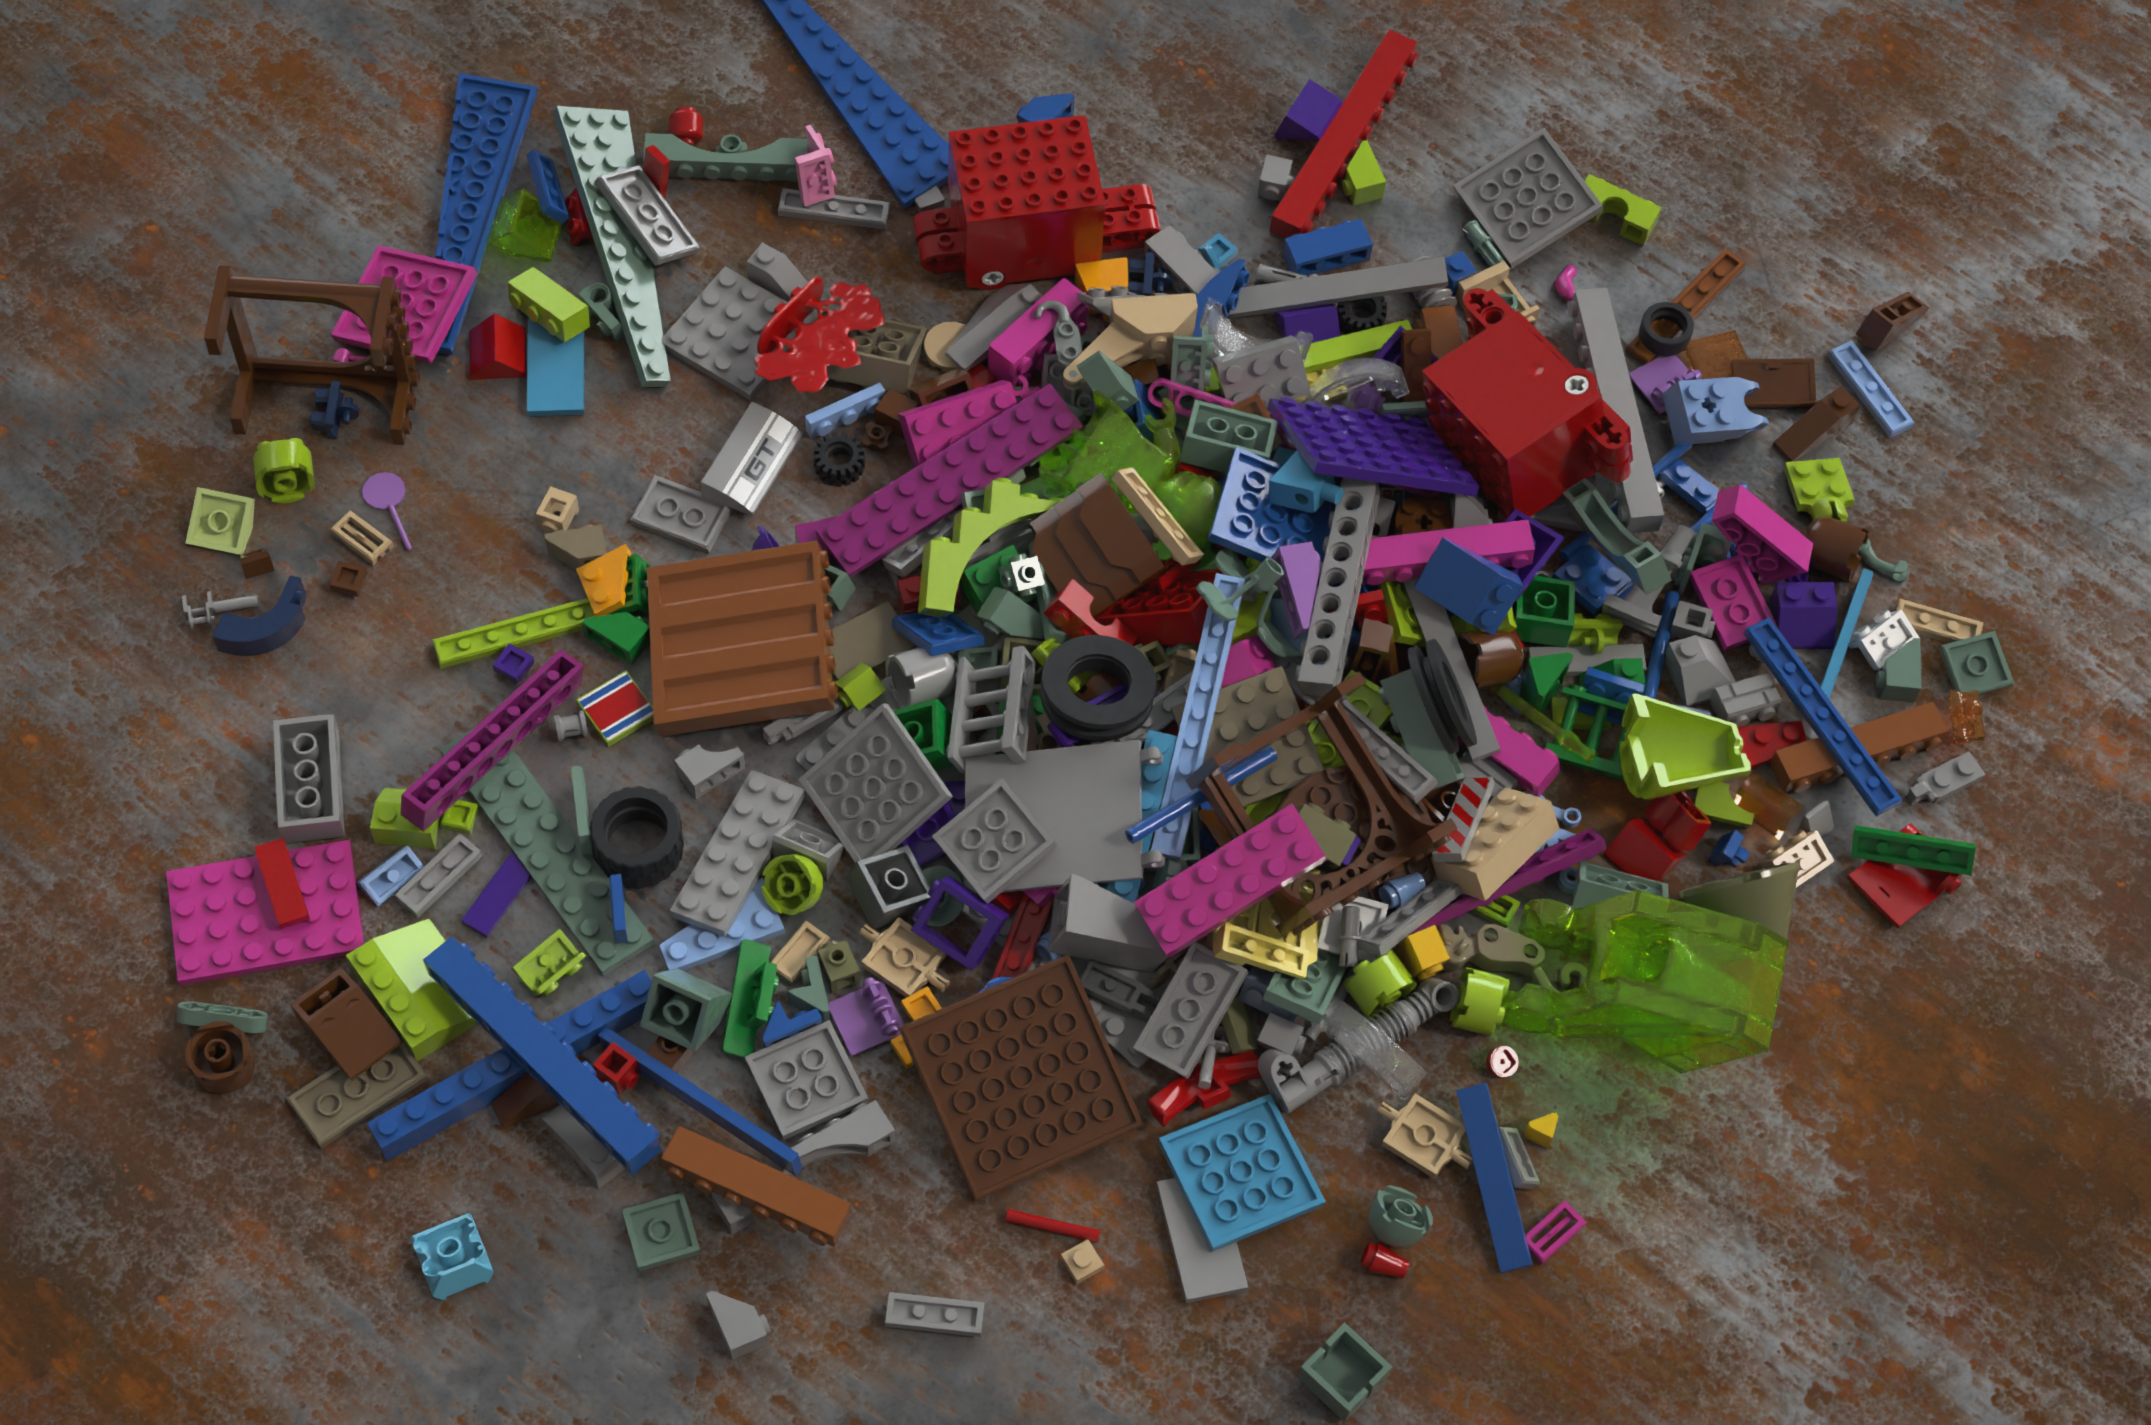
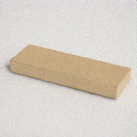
M1899 599L1895 611H1903L1918 635L1946 643L1981 635L1983 622L1904 599Z

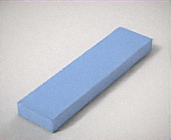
M1852 340L1829 351L1827 357L1889 438L1913 427L1915 422Z

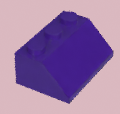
M1516 508L1505 522L1529 520L1535 551L1532 564L1522 568L1504 567L1517 574L1524 586L1515 601L1519 599L1564 540L1563 536Z

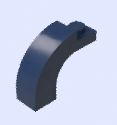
M290 575L277 604L269 612L261 616L247 618L223 612L212 636L217 650L237 656H254L273 651L291 640L306 620L302 607L305 604L307 592L304 589L301 578Z

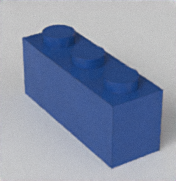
M1362 219L1344 221L1339 225L1327 228L1321 227L1312 232L1294 234L1289 238H1285L1283 257L1291 272L1310 276V274H1319L1369 261L1373 243Z

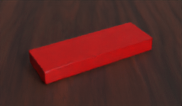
M284 837L255 846L257 859L280 929L310 920Z

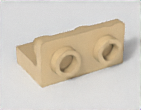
M1799 830L1788 837L1789 842L1785 845H1777L1766 852L1767 857L1759 863L1764 868L1798 861L1797 888L1833 863L1834 859L1818 831L1805 832L1804 830Z

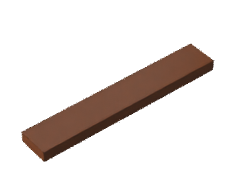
M1725 248L1671 303L1684 307L1694 320L1745 269L1747 263ZM1661 319L1651 323V329L1663 338H1676L1682 332L1677 324L1669 320ZM1639 334L1627 345L1625 350L1626 353L1643 365L1653 361L1658 356L1641 343Z

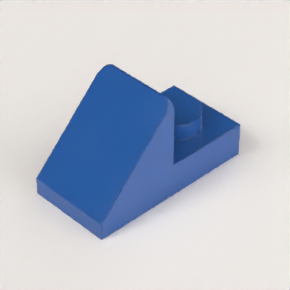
M777 1001L763 1035V1047L766 1048L822 1024V1017L818 1009L800 1011L792 1019L788 1020L780 1002Z

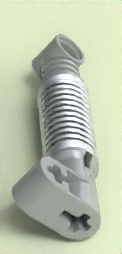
M1435 977L1424 979L1420 983L1417 992H1413L1405 1000L1389 1003V1005L1384 1007V1010H1379L1378 1014H1373V1018L1368 1017V1020L1363 1021L1362 1025L1357 1024L1356 1029L1352 1028L1351 1032H1346V1035L1341 1036L1340 1040L1335 1039V1042L1330 1043L1329 1047H1324V1049L1315 1053L1314 1059L1303 1067H1300L1293 1056L1276 1049H1270L1265 1051L1258 1060L1259 1073L1277 1106L1285 1114H1289L1329 1086H1338L1346 1078H1350L1357 1071H1361L1362 1067H1366L1373 1060H1377L1379 1056H1383L1384 1052L1386 1053L1390 1049H1394L1395 1045H1399L1400 1042L1415 1034L1417 1027L1440 1011L1447 1012L1452 1010L1458 1002V990L1454 984ZM1440 989V996L1436 1000V993ZM1279 1070V1071H1281V1072H1284V1073L1288 1074L1289 1076H1288V1077H1285L1284 1075L1278 1073L1277 1071Z

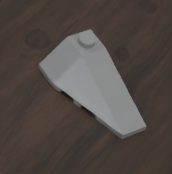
M1008 284L993 293L984 301L946 351L945 356L959 369L968 371L988 358L989 344L1043 295L1031 284Z

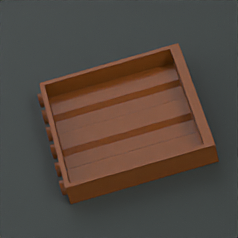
M817 540L647 568L654 726L662 737L834 710V699L838 698V689L836 682L832 681V672H836V662L834 655L830 653V646H834V635L832 628H829L828 620L833 618L831 604L827 602V594L831 593V586L828 576H825V568H829L827 551H822Z

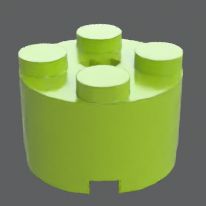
M291 438L289 440L272 442L264 441L258 444L257 451L253 457L256 490L261 497L264 498V495L271 497L272 502L293 503L305 498L304 493L309 489L310 492L314 489L315 481L311 452L301 439Z
M1392 949L1382 956L1378 955L1376 957L1377 960L1372 963L1368 960L1361 962L1353 969L1355 974L1343 983L1345 989L1366 1018H1373V1014H1378L1379 1010H1384L1385 1006L1396 1001L1401 995L1405 998L1417 985Z
M1465 967L1458 979L1464 981L1463 985L1457 989L1459 993L1458 1002L1450 1010V1021H1453L1451 1026L1483 1035H1492L1496 1025H1501L1504 1018L1505 1008L1501 1007L1502 997L1507 995L1509 979Z

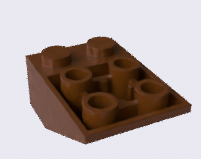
M339 968L290 1004L300 1026L352 1081L403 1043L361 988L342 968Z

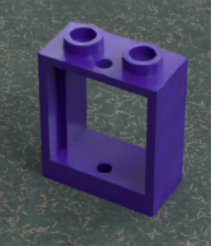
M947 876L941 879V881L937 879L928 891L930 896L926 906L921 905L913 916L912 920L916 923L911 931L970 970H973L980 966L1010 915L991 902L987 904L980 895L951 876ZM946 892L988 919L969 952L964 951L926 926Z

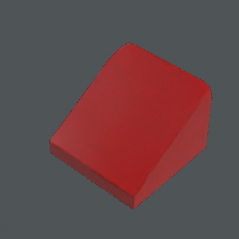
M1022 891L1003 892L990 902L1011 916L1018 909L1024 893Z

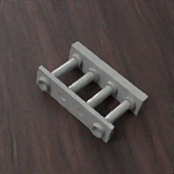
M1024 646L1012 649V658L1009 664L975 670L965 657L959 658L958 670L955 673L956 691L950 741L946 748V754L949 762L960 773H965V758L975 755L1003 751L1014 764L1026 761L1036 661ZM1009 676V685L1006 686V689L975 694L977 681ZM1007 701L1006 710H1004L1003 714L972 719L974 706ZM1004 726L1003 735L1000 739L969 744L971 731Z

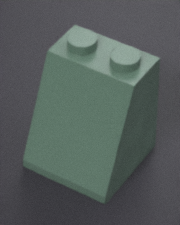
M680 969L658 972L652 979L640 1027L696 1051L726 1018L733 993Z

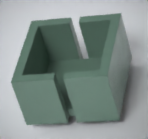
M1344 1322L1325 1342L1324 1347H1320L1301 1366L1297 1379L1345 1423L1364 1404L1366 1397L1369 1398L1388 1379L1392 1366Z

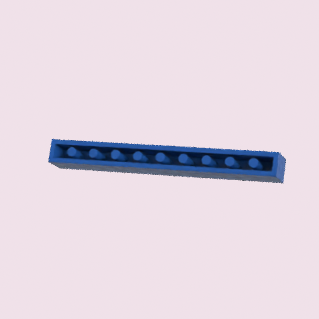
M451 936L425 957L423 961L428 974L631 1175L635 1174L661 1151L658 1141L660 1134L649 1122L644 1124L638 1118L639 1114L629 1102L626 1101L623 1104L617 1098L618 1094L613 1086L607 1081L602 1083L596 1077L597 1073L587 1061L581 1063L575 1057L576 1052L572 1046L566 1041L561 1043L555 1037L556 1033L546 1021L540 1023L534 1017L536 1014L531 1006L525 1001L520 1003L514 997L513 989L505 981L501 983L494 978L495 973L491 967L484 961L480 964L474 958L473 950L465 942L460 944Z
M643 970L550 1021L548 1024L555 1031V1037L561 1043L563 1041L568 1042L575 1050L576 1056L601 1043L598 1035L605 1027H608L615 1033H619L641 1021L652 980L646 971ZM502 1048L369 1121L367 1125L385 1160L389 1161L490 1105L526 1074L527 1071Z

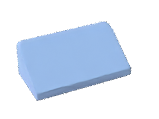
M405 845L363 876L356 884L376 906H379L404 887L424 866L410 847Z

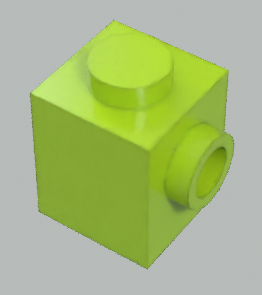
M862 662L836 681L837 689L839 690L838 699L846 708L850 706L857 711H860L886 691V688L872 668Z

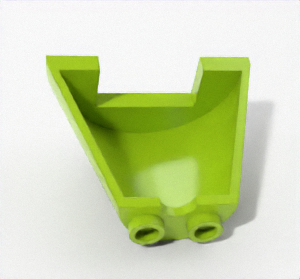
M1632 694L1629 698L1621 725L1627 728L1624 734L1625 741H1620V763L1625 783L1629 791L1636 798H1643L1645 800L1655 799L1749 775L1751 764L1746 754L1741 753L1743 739L1739 735L1735 723L1639 694Z

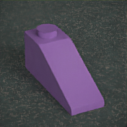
M1312 542L1281 546L1271 556V559L1276 561L1284 571V574L1277 582L1294 639H1299L1309 628L1320 571V556L1314 550Z

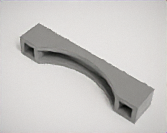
M875 1100L869 1104L862 1103L856 1106L851 1114L843 1119L836 1118L831 1120L822 1131L815 1135L810 1133L798 1140L797 1145L791 1149L798 1153L802 1167L814 1161L832 1156L858 1155L869 1157L895 1142V1129ZM771 1160L764 1163L789 1176L791 1175V1173ZM714 1192L711 1193L713 1205L731 1234L760 1219L751 1213V1209L743 1205H739V1207L732 1206L726 1203L721 1195Z

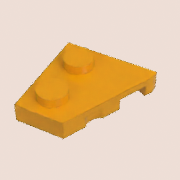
M626 544L576 569L596 617L608 615L625 606V586L628 581L626 565L627 557L631 556V551Z

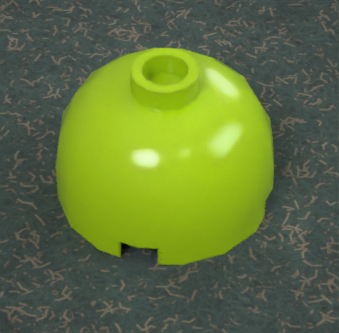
M798 854L781 855L771 860L763 871L762 876H765V885L762 886V894L766 903L775 912L787 915L801 914L814 907L821 897L823 876L819 867L810 858Z

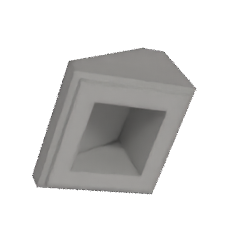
M1827 800L1822 801L1805 814L1799 825V830H1804L1805 832L1818 831L1821 838L1832 831L1834 823L1829 802Z

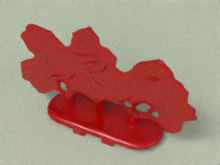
M819 276L811 279L802 289L797 286L791 292L790 301L787 304L780 302L774 308V316L765 325L760 334L757 344L759 355L754 357L755 365L757 366L755 374L769 381L789 376L791 377L792 385L798 392L820 391L829 379L827 375L828 365H835L844 369L862 364L859 355L855 353L857 349L856 340L848 337V333L851 330H871L885 324L884 315L880 311L879 299L871 296V289L864 283L857 286H851L844 282L834 283L829 291L831 298L820 301L824 283ZM839 297L841 301H834L833 299ZM830 304H839L841 308L838 310H828L823 308V306L828 307ZM814 309H817L818 319L812 324H804L802 321ZM821 312H827V316H823ZM797 327L795 337L787 339L786 337ZM783 346L789 348L790 352H785L782 349Z

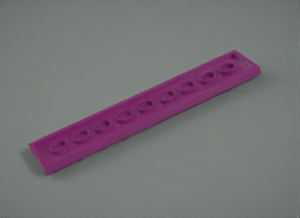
M1049 383L816 530V536L841 570L846 572L849 578L963 507L960 495L964 492L983 490L995 478H1009L1080 433L1083 425Z

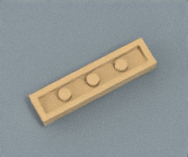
M1133 467L1118 470L1111 477L1117 485V490L1120 494L1127 497L1133 504L1137 515L1146 520L1152 528L1154 536L1163 541L1175 561L1183 566L1196 563L1204 555Z

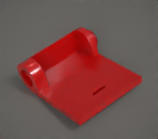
M1912 823L1899 831L1924 836ZM1868 860L1850 873L1847 879L1898 929L1945 892L1950 895L1956 891L1963 883L1960 880L1963 874Z

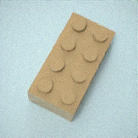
M1505 787L1486 805L1463 862H1435L1433 856L1431 857L1437 878L1458 884L1461 893L1486 901L1560 829L1552 802Z

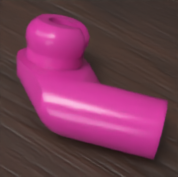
M1571 264L1566 265L1554 282L1559 296L1564 297L1566 302L1572 301L1575 291L1572 280L1578 273L1577 269Z

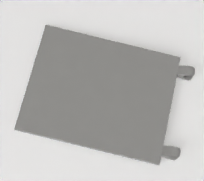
M1140 740L1026 751V761L1016 764L1013 763L1007 754L965 758V808L1002 778L1057 843L1053 850L1001 893L1061 887L1071 874L1079 875L1094 884L1143 879V868H1163L1165 858L1161 855L1160 851L1152 850L1142 853V839L1131 844L1125 835L1127 829L1142 821L1141 764L1161 765L1163 763V754L1159 748L1149 747L1141 750ZM965 878L964 885L978 894V892L974 889L970 882Z

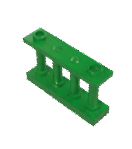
M1570 684L1569 688L1563 686L1560 697L1567 698L1568 702L1557 740H1553V743L1547 742L1545 748L1553 751L1560 763L1625 781L1620 763V741H1625L1624 734L1627 727L1622 726L1613 757H1610L1609 760L1599 758V753L1596 751L1608 710L1624 715L1627 705L1586 693V688ZM1580 702L1597 707L1586 746L1581 749V752L1569 749L1570 744H1568Z

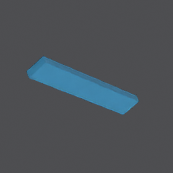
M1863 568L1856 582L1820 683L1821 689L1829 699L1873 577V571Z

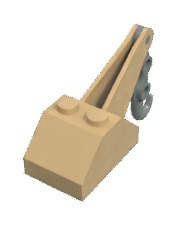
M1195 293L1112 299L1109 326L1083 352L1079 329L1070 318L1067 307L1062 303L1051 300L1043 302L1036 310V318H1041L1042 312L1046 309H1053L1058 313V321L1054 329L1057 361L1065 368L1063 373L1064 386L1067 389L1076 390L1087 384L1077 365L1099 350L1119 367L1134 361L1138 363L1148 359H1155L1156 366L1170 364L1172 362L1174 335L1194 336L1198 305Z

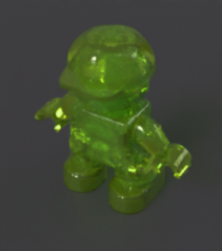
M1095 389L1093 392L1095 411L1090 422L1082 432L1077 429L1073 430V437L1085 445L1079 452L1064 443L1062 446L1063 456L1054 472H1051L1042 465L1038 468L1041 482L1058 493L1065 492L1071 495L1077 491L1079 486L1102 473L1128 512L1136 513L1133 504L1127 497L1120 494L1117 490V485L1111 479L1118 470L1133 467L1201 552H1207L1215 544L1207 539L1222 486L1211 477L1207 478L1204 475H1197L1190 471L1175 473V465L1180 458L1181 449L1173 430L1176 424L1173 402L1168 398H1163L1162 410L1167 416L1162 420H1155L1151 414L1144 415L1147 428L1154 432L1153 444L1144 438L1127 413H1124L1115 401Z

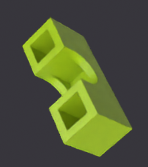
M1588 174L1585 183L1603 205L1604 210L1588 221L1596 223L1599 216L1604 213L1617 214L1623 220L1619 235L1644 246L1657 224L1662 207L1654 204L1652 201L1640 198L1628 190L1614 186L1604 179Z

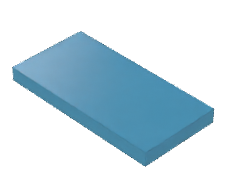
M528 318V417L584 415L585 330L570 340L563 342L555 335H551L543 326Z

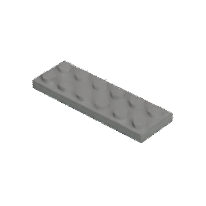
M751 770L670 909L671 917L726 937L773 854V835L792 821L806 796L805 789Z

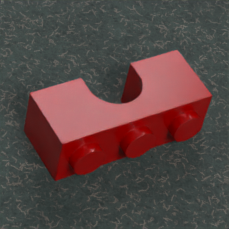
M1074 579L1056 593L1043 612L1046 617L1068 634L1071 639L1086 635H1103L1114 637L1133 645L1138 638L1117 617L1107 626L1096 622L1090 613V604L1094 597Z

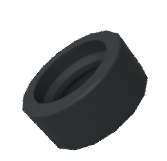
M1671 302L1656 303L1650 306L1644 313L1639 328V337L1641 343L1656 355H1677L1684 351L1690 343L1694 322L1692 316L1684 307ZM1661 319L1672 321L1682 330V335L1672 339L1663 338L1651 329V323Z

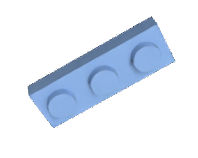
M877 383L806 415L807 434L811 439L825 436L833 429L844 424H852L858 418L869 413H875L876 406L885 395V389L881 383Z

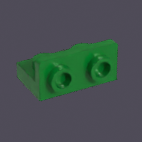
M637 553L627 557L626 570L628 572V581L625 586V606L610 614L631 613L640 610L643 614L649 616L647 568L652 566Z

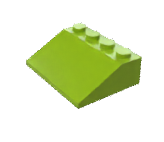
M430 919L375 937L346 955L351 971L417 1062L478 1024L427 972L423 959L445 942Z

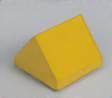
M1551 1113L1530 1121L1524 1132L1525 1138L1548 1149L1553 1139L1559 1117L1558 1114Z

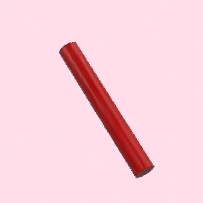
M1008 1209L1005 1219L1006 1222L1084 1240L1088 1239L1097 1243L1100 1235V1230L1010 1209Z

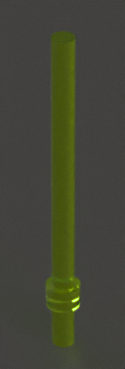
M1506 686L1487 687L1559 740V745L1567 751H1574L1587 762H1591L1594 759L1596 753L1581 743L1580 737L1570 730L1565 731Z

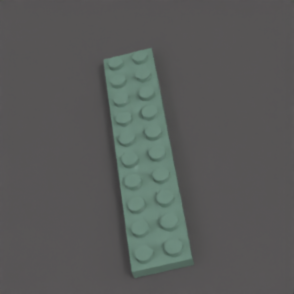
M472 730L440 748L442 757ZM511 750L468 790L510 850L514 851L527 869L531 879L603 977L654 945L653 937L625 900L628 942L617 943L615 941L609 878L591 854L582 855L578 836L514 750Z

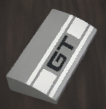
M751 402L701 481V496L753 516L801 439L802 432L780 415Z

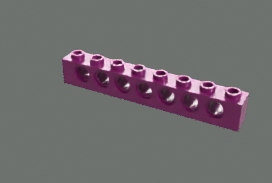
M559 650L402 794L400 815L424 832L581 687L584 665L563 650Z

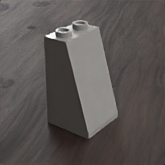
M1071 874L1054 894L1048 946L1049 952L1069 954V956L1152 973L1168 957L1136 905L1075 874Z

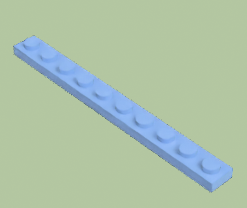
M1216 573L1213 585L1226 598H1229L1245 585V579ZM1242 595L1231 603L1237 612H1239ZM1209 606L1160 810L1194 791L1190 789L1186 779L1204 763L1237 618L1233 621L1223 620ZM1192 810L1156 830L1151 851L1158 850L1164 858L1181 860Z

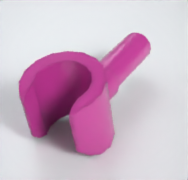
M339 348L336 350L332 360L333 362H353L366 357L351 355L347 349Z

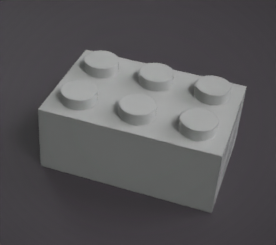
M1292 335L1212 358L1221 396L1227 400L1237 403L1259 392L1265 406L1268 407L1270 398L1280 400V397L1296 399L1311 394L1299 344Z

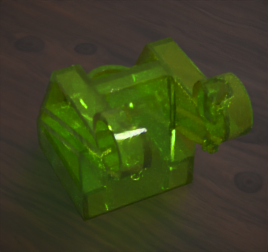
M1641 890L1630 891L1578 909L1551 899H1535L1525 903L1519 927L1521 935L1535 940L1546 949L1560 950L1574 957H1579L1581 953L1591 954L1586 979L1579 987L1555 993L1543 986L1526 983L1518 993L1508 990L1501 1004V1007L1505 1008L1503 1022L1508 1026L1528 1033H1551L1557 1038H1620L1680 1074L1768 1052L1789 944L1787 939L1756 922Z

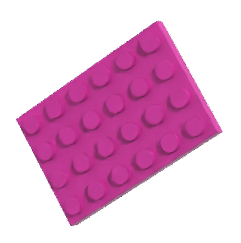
M350 840L288 850L310 920L283 929L279 927L257 856L166 871L179 985H189L346 957L348 953L363 945L364 936Z

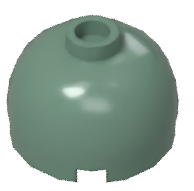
M1386 1186L1383 1191L1381 1189L1378 1190L1369 1206L1368 1223L1378 1241L1383 1245L1407 1248L1417 1244L1433 1225V1216L1430 1209L1426 1205L1421 1208L1415 1202L1417 1196L1400 1187Z

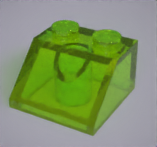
M521 188L502 198L489 242L512 257L550 262L562 223L542 213L539 199L526 189Z

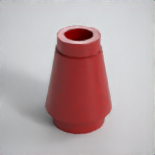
M1368 1242L1360 1260V1265L1366 1267L1367 1272L1402 1279L1405 1277L1410 1261L1379 1242H1376V1244Z

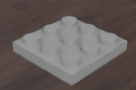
M1002 778L932 836L987 904L1057 846V843Z
M830 1020L745 1056L747 1067L783 1140L847 1113L862 1103H869L868 1096Z

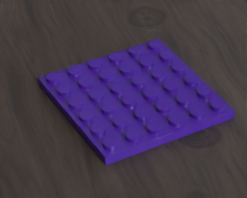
M1280 397V400L1269 399L1268 411L1278 421L1279 426L1314 473L1477 496L1479 485L1462 466V463L1455 458L1453 452L1435 434V431L1429 427L1427 421L1422 418L1410 417L1409 421L1393 413H1385L1383 416L1367 409H1359L1358 412L1351 411L1341 405H1333L1332 408L1324 407L1315 401H1307L1306 404L1298 403L1288 397Z

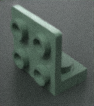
M1203 326L1202 337L1174 335L1171 381L1204 391V386L1210 387L1211 362L1206 361V359L1212 360L1213 335L1208 334V326Z
M1702 522L1699 532L1694 533L1690 544L1685 550L1682 558L1683 564L1678 571L1679 577L1674 582V585L1679 586L1677 593L1680 595V598L1694 563L1705 567L1726 559L1733 541H1728L1717 527Z

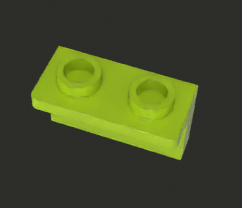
M558 929L512 966L511 970L533 997L541 993L546 997L559 986L557 983L559 978L565 973L570 977L583 966L580 961L586 955L583 951L578 952L561 929Z

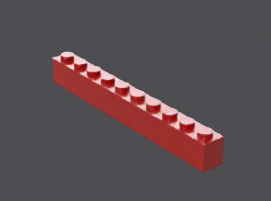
M1389 29L1327 130L1274 211L1269 232L1285 239L1294 234H1304L1312 231L1315 217L1320 218L1326 207L1325 201L1327 198L1332 199L1338 187L1337 182L1339 179L1343 180L1345 178L1347 167L1362 141L1369 140L1373 131V124H1378L1384 114V106L1392 103L1396 94V87L1403 85L1407 77L1406 71L1408 68L1412 69L1415 66L1419 56L1416 53L1417 41Z

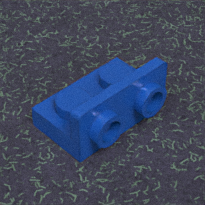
M1588 667L1581 687L1587 689L1586 693L1626 705L1632 694L1642 695L1645 686ZM1580 702L1577 711L1594 717L1597 707ZM1608 710L1606 721L1622 725L1624 715Z

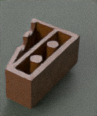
M1364 618L1344 669L1342 682L1349 672L1353 670L1356 673L1360 672L1364 678L1382 688L1380 681L1399 674L1393 625Z

